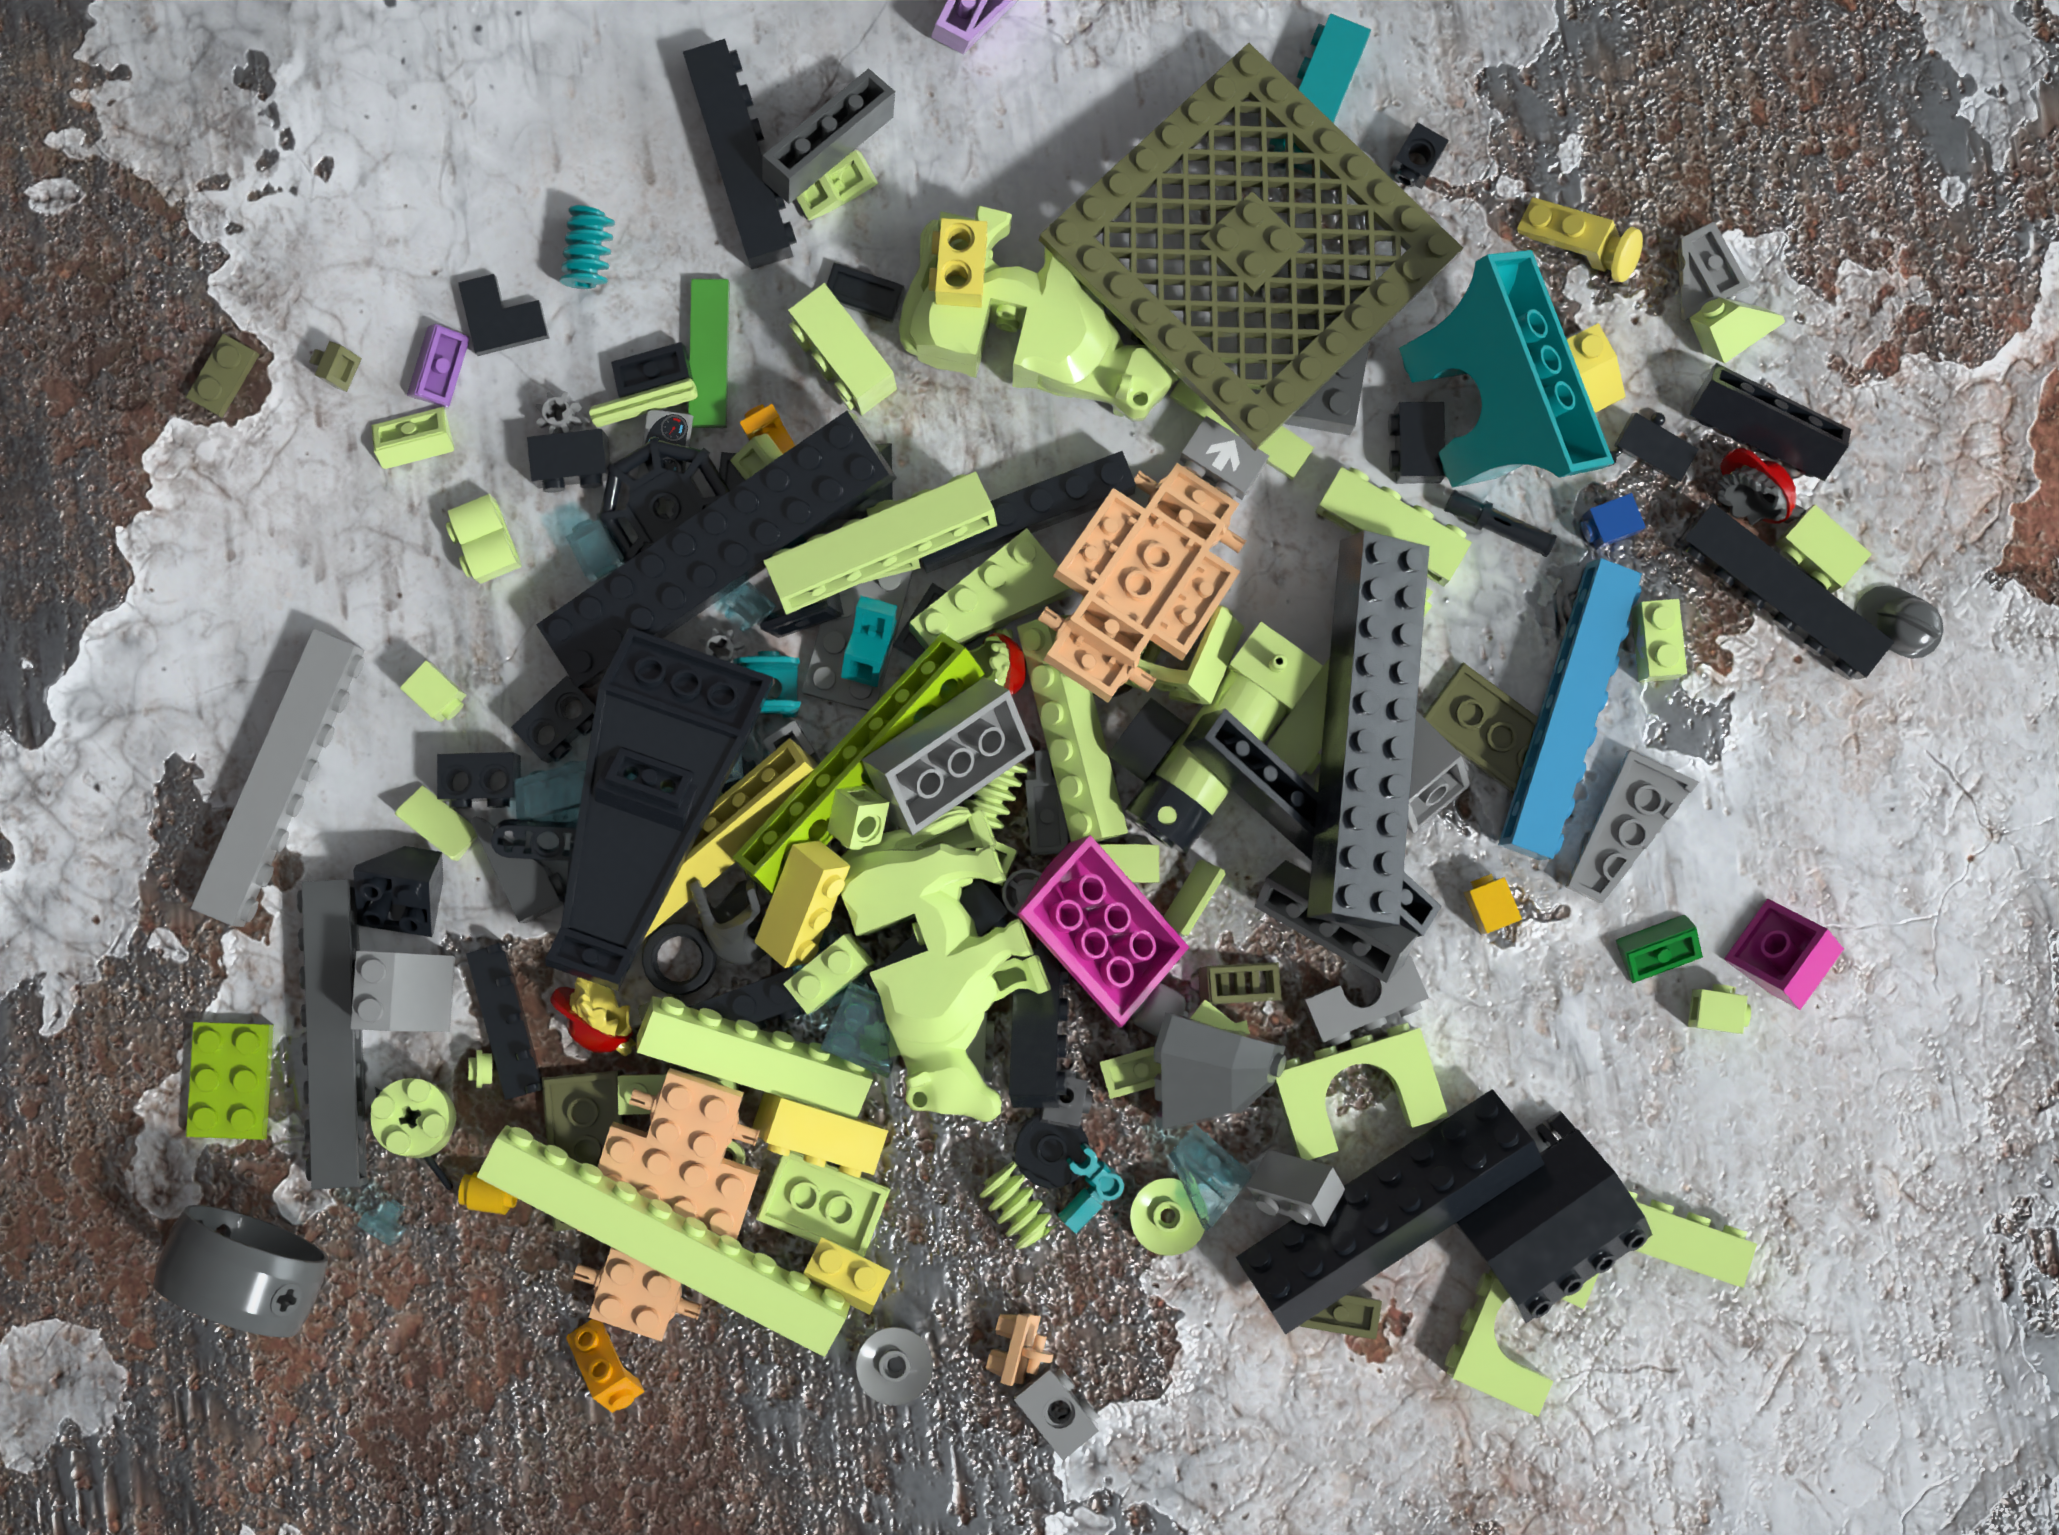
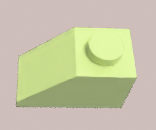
M1721 297L1707 302L1699 312L1689 318L1704 354L1724 364L1785 322L1782 315L1763 307Z

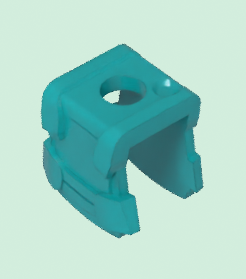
M759 651L758 656L733 659L734 664L772 676L773 679H777L782 684V692L776 699H766L760 714H782L783 718L798 717V710L801 705V701H798L799 658L781 656L778 651Z

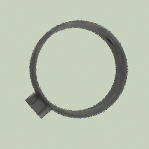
M190 1205L185 1207L171 1229L157 1262L153 1286L160 1295L170 1302L213 1322L263 1336L292 1337L299 1332L309 1317L325 1278L328 1256L322 1249L310 1241L263 1220L222 1208ZM225 1224L226 1234L221 1235L215 1232L216 1228Z

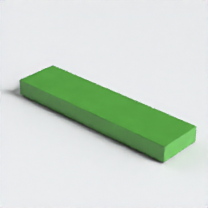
M691 279L689 363L698 394L696 399L689 401L688 414L693 416L692 428H727L730 282L728 279Z

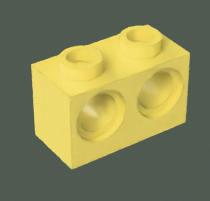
M941 218L940 231H933L932 254L938 255L937 268L930 267L929 291H935L937 305L982 308L988 236L987 221ZM962 239L967 241L969 245L963 250H955L950 246V243L954 240ZM955 275L962 276L966 280L959 287H953L946 281Z

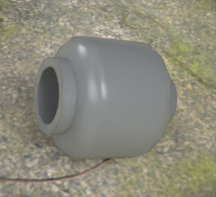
M1160 982L1134 1012L1132 1020L1136 1026L1158 1037L1165 1012L1188 1017V1013L1184 1011L1185 998L1181 993Z

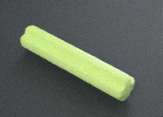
M686 378L591 406L589 409L590 418L593 425L602 427L646 414L648 410H660L694 400L698 397L697 388L692 379Z

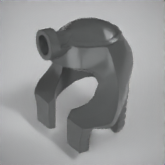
M745 870L746 880L739 882L716 908L711 906L699 880L690 885V890L698 908L710 947L725 962L736 965L752 964L767 954L755 943L762 922L753 921L761 910L757 894L758 887L757 882ZM749 899L750 905L745 909V905L747 903V900Z

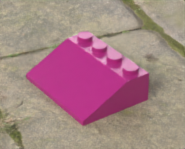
M1091 835L1070 842L1045 868L1017 913L1118 1027H1123L1189 949L1186 942Z

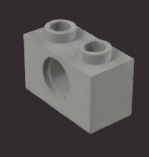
M1049 1364L1014 1393V1401L1064 1461L1099 1431L1095 1420L1100 1416L1086 1398L1080 1402L1072 1393L1071 1389L1075 1385L1064 1370L1060 1368L1055 1372ZM1061 1400L1070 1406V1412L1066 1417L1056 1419L1049 1414L1048 1408L1054 1401Z

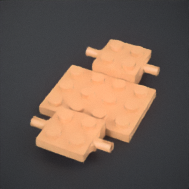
M1176 463L1170 474L1160 480L1159 483L1142 473V471L1138 472L1134 478L1136 487L1150 495L1146 508H1143L1113 488L1053 575V577L1085 598L1076 611L1066 619L1047 606L1038 618V621H1041L1057 632L1054 644L1043 661L1107 703H1109L1118 687L1126 683L1128 679L1146 690V692L1150 690L1157 678L1137 667L1140 654L1149 640L1182 661L1240 573L1238 569L1209 551L1219 541L1237 552V554L1247 540H1244L1228 529L1231 516L1239 503L1178 463Z
M670 1068L663 1087L656 1096L634 1088L630 1097L629 1105L651 1111V1125L648 1133L613 1121L597 1168L602 1171L604 1176L616 1182L623 1181L629 1183L644 1197L650 1200L658 1199L667 1203L673 1212L685 1218H696L703 1222L708 1230L720 1236L727 1235L737 1240L760 1170L725 1159L724 1155L727 1146L733 1139L755 1146L760 1130L738 1124V1110L744 1092ZM612 1247L607 1261L601 1270L578 1263L573 1279L595 1285V1299L589 1318L661 1342L668 1323L675 1316V1313L698 1320L703 1304L681 1298L682 1283Z

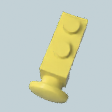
M1532 197L1517 227L1518 233L1532 240L1586 255L1593 269L1606 272L1607 269L1611 270L1612 279L1616 282H1624L1632 275L1642 252L1643 235L1639 229L1630 227L1620 237L1613 220Z

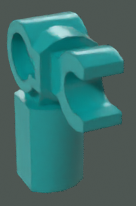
M1082 1143L1080 1147L1087 1155L1086 1160L1078 1164L1069 1157L1066 1162L1075 1174L1085 1175V1181L1090 1187L1088 1189L1084 1187L1058 1214V1217L1075 1234L1103 1208L1102 1203L1104 1200L1111 1201L1117 1199L1124 1189L1123 1180L1115 1169L1103 1161H1097L1096 1153L1085 1143Z

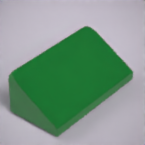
M1686 915L1672 918L1616 940L1617 948L1632 984L1703 958L1697 928Z

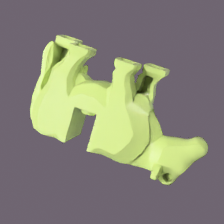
M977 206L975 219L940 211L939 220H931L924 227L920 235V267L904 300L899 324L900 341L904 349L908 353L916 355L918 361L937 369L961 372L970 377L977 378L990 323L996 324L997 328L1007 332H1017L1019 329L1021 334L1013 362L1012 387L1036 388L1057 396L1106 402L1113 406L1114 415L1125 416L1132 422L1143 421L1151 409L1164 398L1169 389L1179 379L1146 345L1124 346L1116 327L1104 312V304L1046 247L1044 250L1045 264L1038 273L1020 266L1000 267L993 261V251L991 249L999 240L1009 235L1012 219L1010 213ZM941 218L987 221L988 236L982 308L937 305L935 291H929L930 267L937 268L938 255L932 254L933 231H940ZM957 239L950 243V246L955 250H963L969 245L967 241ZM955 275L946 282L953 287H959L966 280L962 276Z
M955 806L914 835L909 834L903 829L883 833L881 844L864 846L860 850L848 849L841 856L850 865L841 896L851 918L856 936L870 935L916 917L917 922L912 924L915 936L920 946L925 944L928 951L870 972V976L881 998L887 1025L894 1036L907 1068L908 1076L905 1077L907 1104L915 1111L965 1115L981 1122H990L1001 1113V1097L996 1090L990 1088L983 1081L977 1068L967 1055L966 1049L976 1036L984 1019L985 1011L990 1008L994 1001L1006 997L1017 989H1030L1040 994L1051 990L1038 955L1026 958L1025 960L1018 958L1007 960L1012 955L1027 957L1034 954L1021 919L1009 922L1005 928L996 927L987 935L980 937L977 934L974 920L959 901L962 893L961 887L971 884L973 879H984L996 884L1006 881L994 848L997 842L987 815L983 810L970 814L967 807ZM971 848H983L978 852L968 850Z

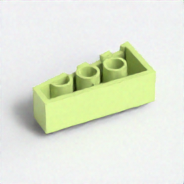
M1026 528L911 620L909 631L925 650L942 632L961 645H965L981 635L1008 625L1009 622L1027 614L1030 615L1057 600L1071 596L1073 589L1053 577L1059 566Z

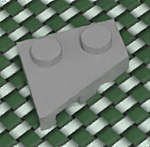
M1715 222L1679 240L1680 312L1683 322L1699 312L1707 302L1719 297L1729 299L1745 291L1750 286Z

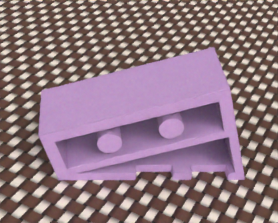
M947 0L935 24L931 38L964 55L1018 0Z

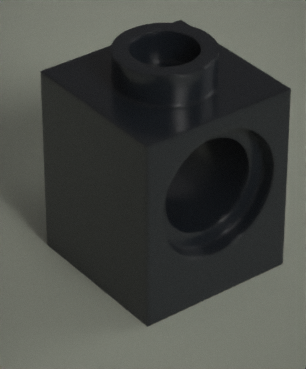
M1417 122L1396 156L1390 172L1395 174V178L1400 183L1408 187L1416 186L1422 189L1442 156L1449 140ZM1409 154H1421L1425 158L1426 163L1423 165L1414 164L1410 160Z

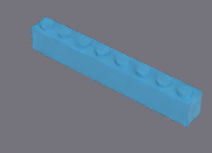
M1603 558L1586 564L1498 846L1537 860L1553 859L1554 855L1560 851L1564 841V835L1561 833L1565 819L1570 817L1575 806L1574 790L1576 784L1582 780L1586 771V763L1583 761L1587 749L1592 746L1597 735L1595 723L1598 713L1604 709L1608 700L1607 684L1609 678L1614 675L1619 665L1617 652L1620 643L1624 641L1630 629L1628 617L1631 607L1637 603L1641 594L1639 582L1642 573Z

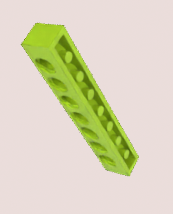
M942 632L732 858L755 882L773 896L792 845L819 840L827 845L834 837L827 831L836 789L867 785L876 792L862 759L981 679L985 673L966 647Z

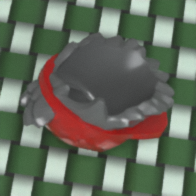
M1745 448L1734 449L1724 456L1720 465L1723 479L1718 480V485L1722 489L1719 490L1717 498L1721 503L1730 507V513L1733 517H1746L1750 525L1761 520L1771 524H1780L1782 522L1788 524L1794 521V519H1800L1806 513L1804 508L1796 504V486L1792 478L1777 462L1762 461L1754 452Z

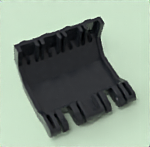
M1558 1111L1546 1120L1556 1137L1543 1123L1535 1128L1540 1140L1548 1146V1148L1540 1153L1545 1165L1454 1224L1490 1267L1509 1295L1517 1313L1526 1324L1534 1318L1544 1316L1549 1312L1552 1305L1565 1296L1577 1293L1586 1281L1598 1273L1608 1271L1615 1264L1616 1260L1629 1251L1641 1248L1647 1239L1653 1235L1645 1215L1616 1172L1561 1111Z

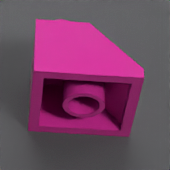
M1767 898L1724 960L1769 994L1801 1010L1844 948L1827 928Z

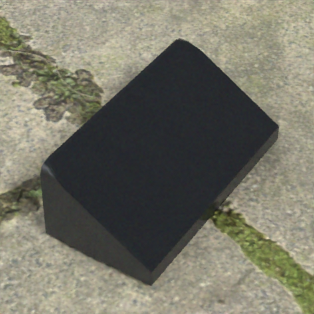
M834 594L787 615L784 608L774 611L760 623V629L777 638H781L842 617L844 613L840 594Z

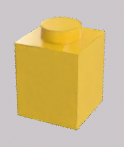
M1492 874L1483 876L1470 882L1473 889L1463 892L1480 935L1488 934L1522 920L1505 877L1494 880Z

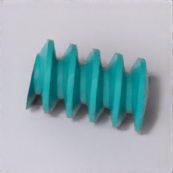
M581 205L570 206L568 211L573 217L567 220L566 225L571 231L565 235V241L569 246L563 250V256L567 260L561 264V270L566 275L561 276L559 282L567 287L577 289H592L596 285L607 284L608 279L599 275L598 271L609 269L610 265L600 260V256L611 255V249L601 244L602 242L613 240V235L603 231L604 227L615 226V221L606 217L605 213L599 209Z

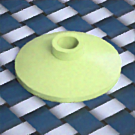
M1161 1178L1148 1183L1138 1192L1131 1206L1130 1222L1136 1238L1146 1249L1159 1255L1174 1256L1190 1250L1201 1239L1206 1228L1207 1211L1202 1197L1190 1184L1175 1178ZM1167 1208L1175 1212L1174 1220L1169 1223L1161 1220V1212Z

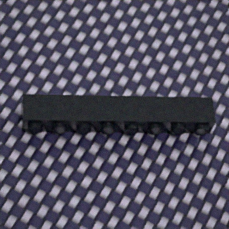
M1226 708L1202 715L1182 745L1312 861L1318 792ZM1404 872L1399 924L1416 933L1417 937L1424 936L1442 906Z

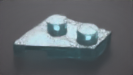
M850 982L820 1049L889 1078L893 1068V1060H890L889 1054L890 1031L886 1023L880 995Z
M1196 1124L1186 1132L1169 1154L1202 1227L1208 1231L1215 1225L1252 1177V1174Z

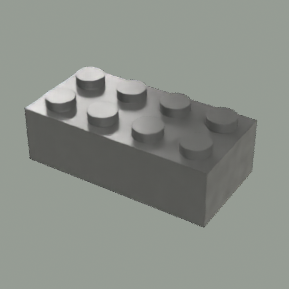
M1306 268L1303 278L1315 279L1314 269ZM1323 271V279H1341V274ZM1349 275V280H1367V278ZM1300 289L1298 303L1315 304V289ZM1323 290L1324 304L1342 305L1341 290ZM1350 290V305L1364 291ZM1297 314L1298 329H1316V315ZM1324 315V330L1339 315ZM1298 340V355L1313 340ZM1370 341L1284 424L1350 436L1356 426Z

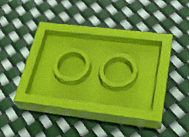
M193 1022L186 1137L267 1139L273 1024Z

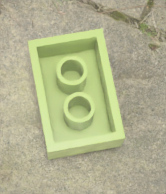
M825 283L788 310L792 320L788 326L793 332L794 340L805 353L808 350L813 352L811 356L816 362L814 365L827 382L832 378L834 379V386L838 390L837 395L850 411L856 408L862 416L897 390L892 369Z

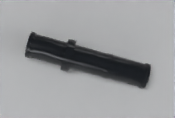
M1455 489L1452 491L1445 505V512L1473 523V528L1480 531L1482 528L1487 529L1512 542L1540 553L1544 557H1547L1551 552L1557 538L1556 535H1552L1492 508L1493 503L1485 501L1481 503L1459 493Z

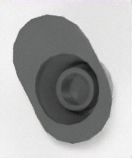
M1892 586L1875 587L1862 596L1856 607V613L1894 641L1889 650L1900 656L1911 659L1925 657L1932 653L1941 642L1944 629L1943 620L1938 610L1929 602L1900 588Z

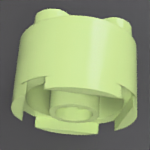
M416 1078L401 1079L385 1087L372 1102L371 1127L377 1141L388 1151L410 1158H424L439 1152L446 1146L456 1123V1110L449 1095L436 1085ZM410 1111L421 1113V1116L416 1119V1127L406 1122L410 1118Z

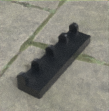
M497 943L484 949L466 953L505 1100L543 1090L542 1076L506 943Z

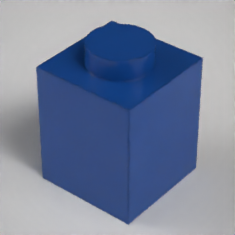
M1632 493L1590 508L1582 515L1584 520L1581 522L1583 534L1589 543L1593 542L1596 550L1637 535L1646 528Z

